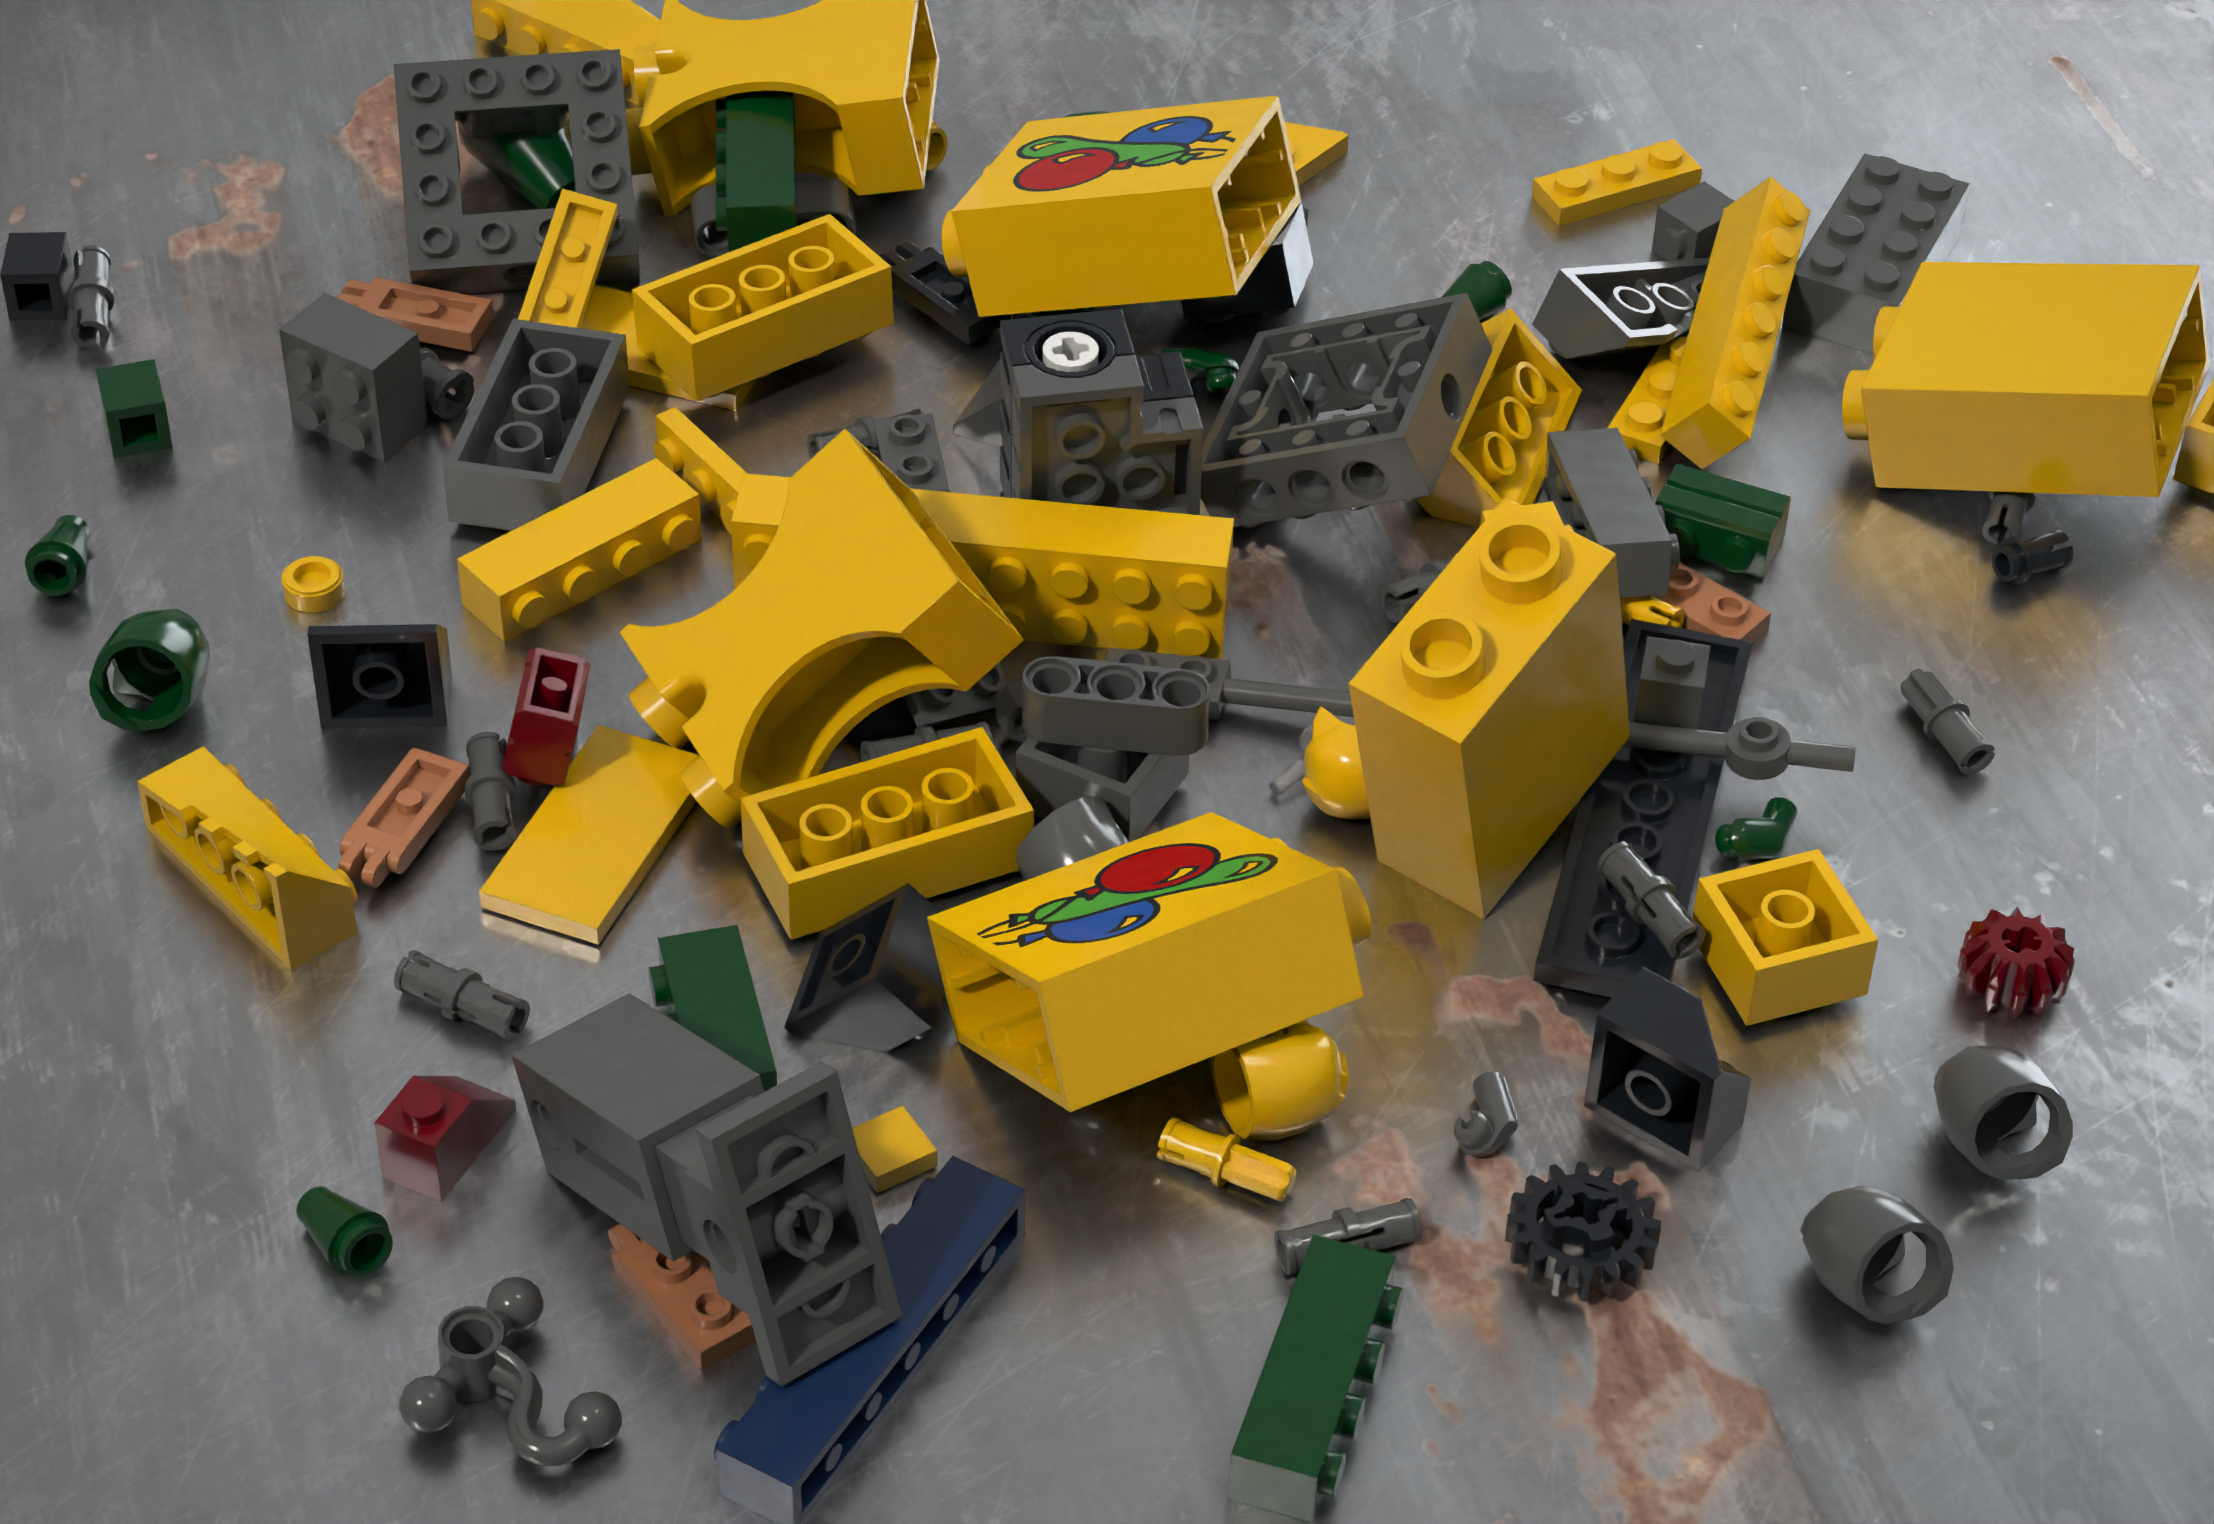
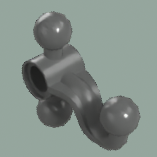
M521 1277L505 1278L494 1285L488 1296L486 1308L465 1306L453 1310L445 1316L438 1327L440 1369L434 1376L417 1377L408 1383L399 1399V1411L403 1421L412 1430L424 1434L440 1432L450 1425L457 1411L458 1400L463 1402H481L490 1399L495 1394L512 1399L513 1404L508 1418L507 1436L516 1453L526 1461L540 1466H560L576 1460L588 1449L606 1447L616 1439L620 1431L622 1414L617 1402L609 1395L597 1391L581 1393L570 1401L564 1414L565 1431L555 1437H546L537 1431V1423L543 1402V1390L536 1375L530 1371L529 1367L519 1356L505 1347L504 1340L510 1333L526 1332L535 1326L544 1309V1300L539 1288L532 1281Z

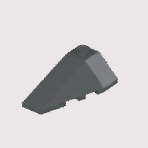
M1710 257L1559 269L1532 325L1549 341L1550 348L1566 359L1608 355L1664 344L1690 330Z

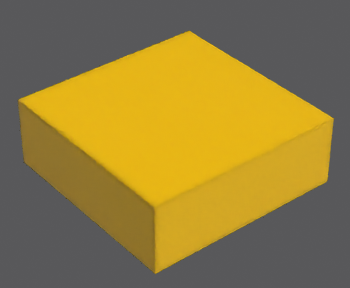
M903 1105L852 1127L865 1178L876 1193L938 1166L937 1149Z

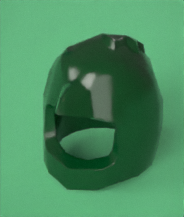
M179 609L145 611L121 621L100 650L89 680L90 696L100 717L123 730L130 731L164 728L179 719L200 695L207 677L210 648L198 622L189 614ZM111 662L114 667L113 690L118 693L145 697L153 702L149 709L141 711L129 708L116 699L110 690L107 676Z

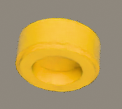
M308 556L300 558L289 564L281 576L285 602L291 608L300 612L317 613L326 611L336 606L345 595L342 568L337 562L326 557Z

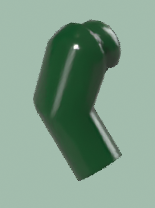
M1198 348L1161 349V353L1180 351L1185 367L1199 373L1198 378H1208L1207 389L1214 394H1228L1239 371L1236 360L1227 354Z
M1775 797L1767 802L1761 817H1743L1735 819L1732 824L1721 825L1715 835L1717 850L1723 857L1728 859L1739 857L1743 860H1768L1778 856L1784 848L1797 817L1798 811L1796 806L1786 798Z

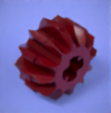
M2017 906L2010 916H2005L1991 909L1983 921H1972L1970 929L1965 934L1963 947L1960 950L1958 959V977L1965 980L1967 997L1985 998L1987 1012L2002 1007L2008 1009L2014 1019L2023 1009L2042 1016L2050 1004H2060L2062 996L2067 993L2075 964V958L2073 957L2074 948L2067 944L2064 928L2047 927L2045 914L2035 918L2025 917Z

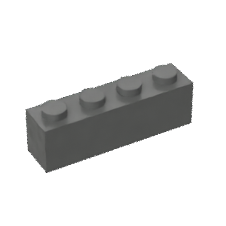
M1618 428L1547 432L1545 486L1563 524L1571 525L1575 533L1616 553L1620 598L1668 595L1670 571L1678 570L1679 543L1676 534H1669L1665 527V515L1662 506L1655 505L1651 498V486L1648 477H1641L1638 471L1637 457L1634 449H1627Z

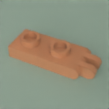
M378 277L372 279L370 283L349 280L341 289V294L336 297L417 332L420 342L473 352L494 318L492 300Z
M1680 562L1678 570L1670 571L1669 594L1653 595L1685 611L1682 629L1750 641L1753 644L1769 630L1771 618L1769 611Z
M412 747L343 836L340 843V854L342 857L338 869L343 870L350 880H355L361 873V882L377 888L383 882L390 871L397 874L404 873L464 794L466 780L470 777L469 765Z
M621 1224L608 1230L609 1239L616 1252L611 1254L612 1263L616 1271L701 1371L756 1341L749 1315L718 1294L709 1260L693 1250L681 1258L672 1261L641 1238L637 1239L630 1230Z

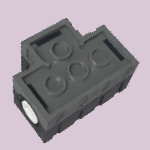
M1122 309L1000 320V338L1003 346V352H1000V386L1003 394V399L1000 400V434L1003 446H1000V481L1003 492H1000V497L1200 515L1204 428L1180 351L1159 353V356H1135Z

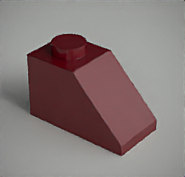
M412 1076L374 1122L382 1178L442 1202L516 1110L515 1099L458 1076Z

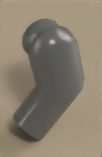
M1495 1071L1481 1074L1473 1082V1090L1480 1111L1470 1110L1471 1120L1466 1123L1459 1116L1454 1124V1136L1459 1143V1147L1463 1152L1473 1157H1484L1493 1154L1517 1130L1519 1125L1505 1076Z

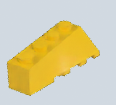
M471 0L474 35L520 55L620 49L624 98L634 104L641 105L634 78V52L637 46L656 44L661 20L633 1Z
M203 746L137 781L146 828L290 970L297 968L358 933L354 912V904L358 902V895L348 875L341 869L333 870L319 857L314 844L305 834L299 833L296 835L282 821L279 812L271 801L267 798L258 799L246 787L242 776L233 765L229 763L223 765Z

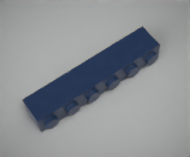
M955 1156L949 1159L935 1178L927 1177L920 1184L908 1212L897 1225L891 1223L881 1233L902 1317L782 1387L766 1376L757 1391L755 1402L739 1421H730L724 1427L716 1442L714 1459L717 1461L719 1495L777 1524H801L1025 1235L1024 1188Z

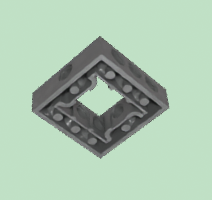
M620 49L394 64L411 284L465 295L528 291L555 208L464 214L455 121H457L462 133L472 139H492V134L525 131H536L537 136L560 131L567 123L568 113L576 192L618 204V216L595 284L611 285L640 282L639 248Z
M1457 294L1257 332L1203 443L1200 498L1209 515L1213 517L1234 518V527L1251 528L1269 521L1293 517L1296 519H1306L1318 513L1342 509L1361 510L1373 504L1397 500L1411 502L1431 495L1493 350L1468 294ZM1367 404H1373L1376 409L1373 412L1345 416L1344 413L1333 415L1332 419L1316 421L1319 413L1339 409L1353 411Z

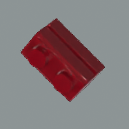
M538 647L528 650L502 770L507 775L517 777L522 782L530 785L541 786L550 784L558 786L559 784H565L579 728L591 666L585 660L586 658Z

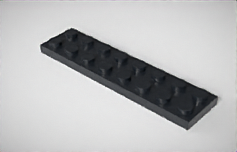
M1631 619L1623 646L1629 722H1634L1640 677L1648 636L1710 645L1698 729L1727 733L1735 724L1750 663L1753 642ZM1629 747L1620 748L1581 797L1536 959L1533 981L1613 998L1642 967L1669 981L1672 980L1677 958L1669 956L1665 947L1646 924H1639L1630 917L1625 908L1626 900L1612 883L1599 872L1598 861L1602 854L1612 845L1619 842H1626L1627 844L1630 842L1657 876L1668 878L1677 890L1676 899L1688 912L1725 765V758Z

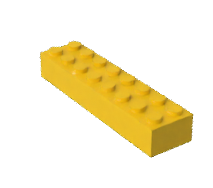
M744 473L731 519L734 589L757 566L771 544L784 512L788 479L790 477ZM911 489L1024 641L1104 649L1109 647L1222 660L1230 605L1234 518Z

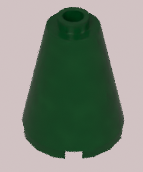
M569 117L567 123L560 131L537 136L536 131L496 133L492 134V139L480 140L464 135L458 127L460 141L466 150L537 209L556 208L562 189L576 192Z

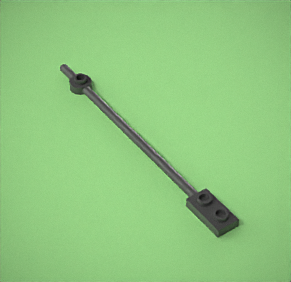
M1110 647L1105 661L1181 668L1199 673L1205 677L1210 685V720L1220 719L1224 703L1317 713L1321 706L1333 715L1354 717L1350 691L1231 679L1230 660ZM1764 717L1741 720L1735 723L1727 733L1629 722L1630 737L1622 746L1725 758L1726 764L1735 774L1752 780L1774 778L1783 773L1788 765L1853 772L1856 755L1855 746L1791 740L1790 734L1785 727Z

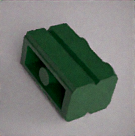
M1676 463L1667 479V483L1663 486L1657 497L1655 505H1661L1663 508L1665 527L1668 533L1676 534L1680 556L1717 565L1730 572L1744 573L1764 579L1772 564L1773 557L1775 558L1785 536L1791 496Z

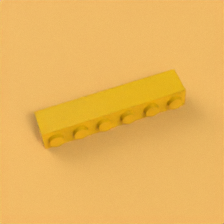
M1771 176L1723 210L1660 436L1700 469H1704L1751 438L1811 211L1795 193L1787 191Z

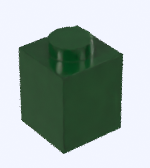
M155 359L96 369L103 414L113 458L173 448L166 404Z

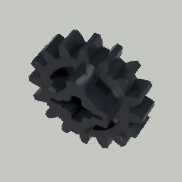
M1578 1162L1575 1174L1566 1175L1556 1164L1550 1165L1547 1182L1530 1175L1526 1178L1524 1193L1514 1192L1511 1197L1510 1212L1507 1214L1505 1241L1512 1243L1510 1260L1513 1264L1528 1263L1526 1280L1530 1283L1540 1281L1544 1277L1552 1280L1551 1295L1558 1297L1568 1286L1577 1289L1580 1301L1588 1302L1591 1289L1601 1288L1602 1292L1610 1299L1616 1298L1620 1280L1636 1288L1641 1283L1643 1269L1652 1270L1655 1265L1661 1221L1653 1218L1655 1209L1653 1198L1636 1200L1639 1183L1634 1179L1621 1185L1614 1183V1168L1608 1166L1598 1177L1589 1175V1169L1585 1162ZM1628 1239V1241L1622 1246L1623 1240Z

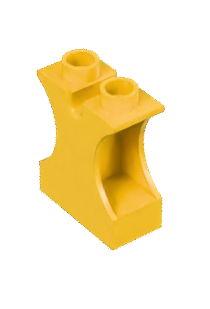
M665 0L656 44L637 46L634 52L635 85L642 107L626 109L632 176L652 173L664 216L676 215L692 202V198L697 191L705 186L716 184V99H726V96L753 91H785L794 93L796 172L813 173L836 178L844 182L858 196L924 189L940 63L926 0H822L814 5L788 14L751 20H729L709 17L688 9L678 0Z
M846 429L842 430L788 479L785 508L776 534L757 566L735 590L711 608L686 620L660 626L628 624L620 631V634L648 675L628 694L630 701L647 724L673 748L682 749L691 741L699 756L680 772L681 780L703 809L728 830H733L742 822L741 797L819 775L825 762L841 740L859 722L881 706L902 696L923 690L955 689L967 691L1024 641L911 488Z

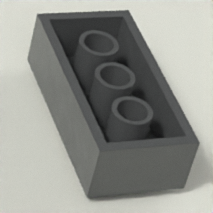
M1864 153L1797 261L1784 310L1782 327L1873 354L1874 327L1880 309L1884 306L1900 307L1921 263L1946 262L1961 233L1970 183L1953 179L1941 172H1929L1904 165L1889 157L1873 156Z
M512 319L442 466L449 522L512 531L585 493L630 390L625 334Z

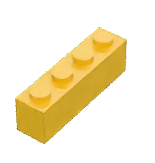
M655 458L457 558L462 605L505 643L701 541L699 493Z

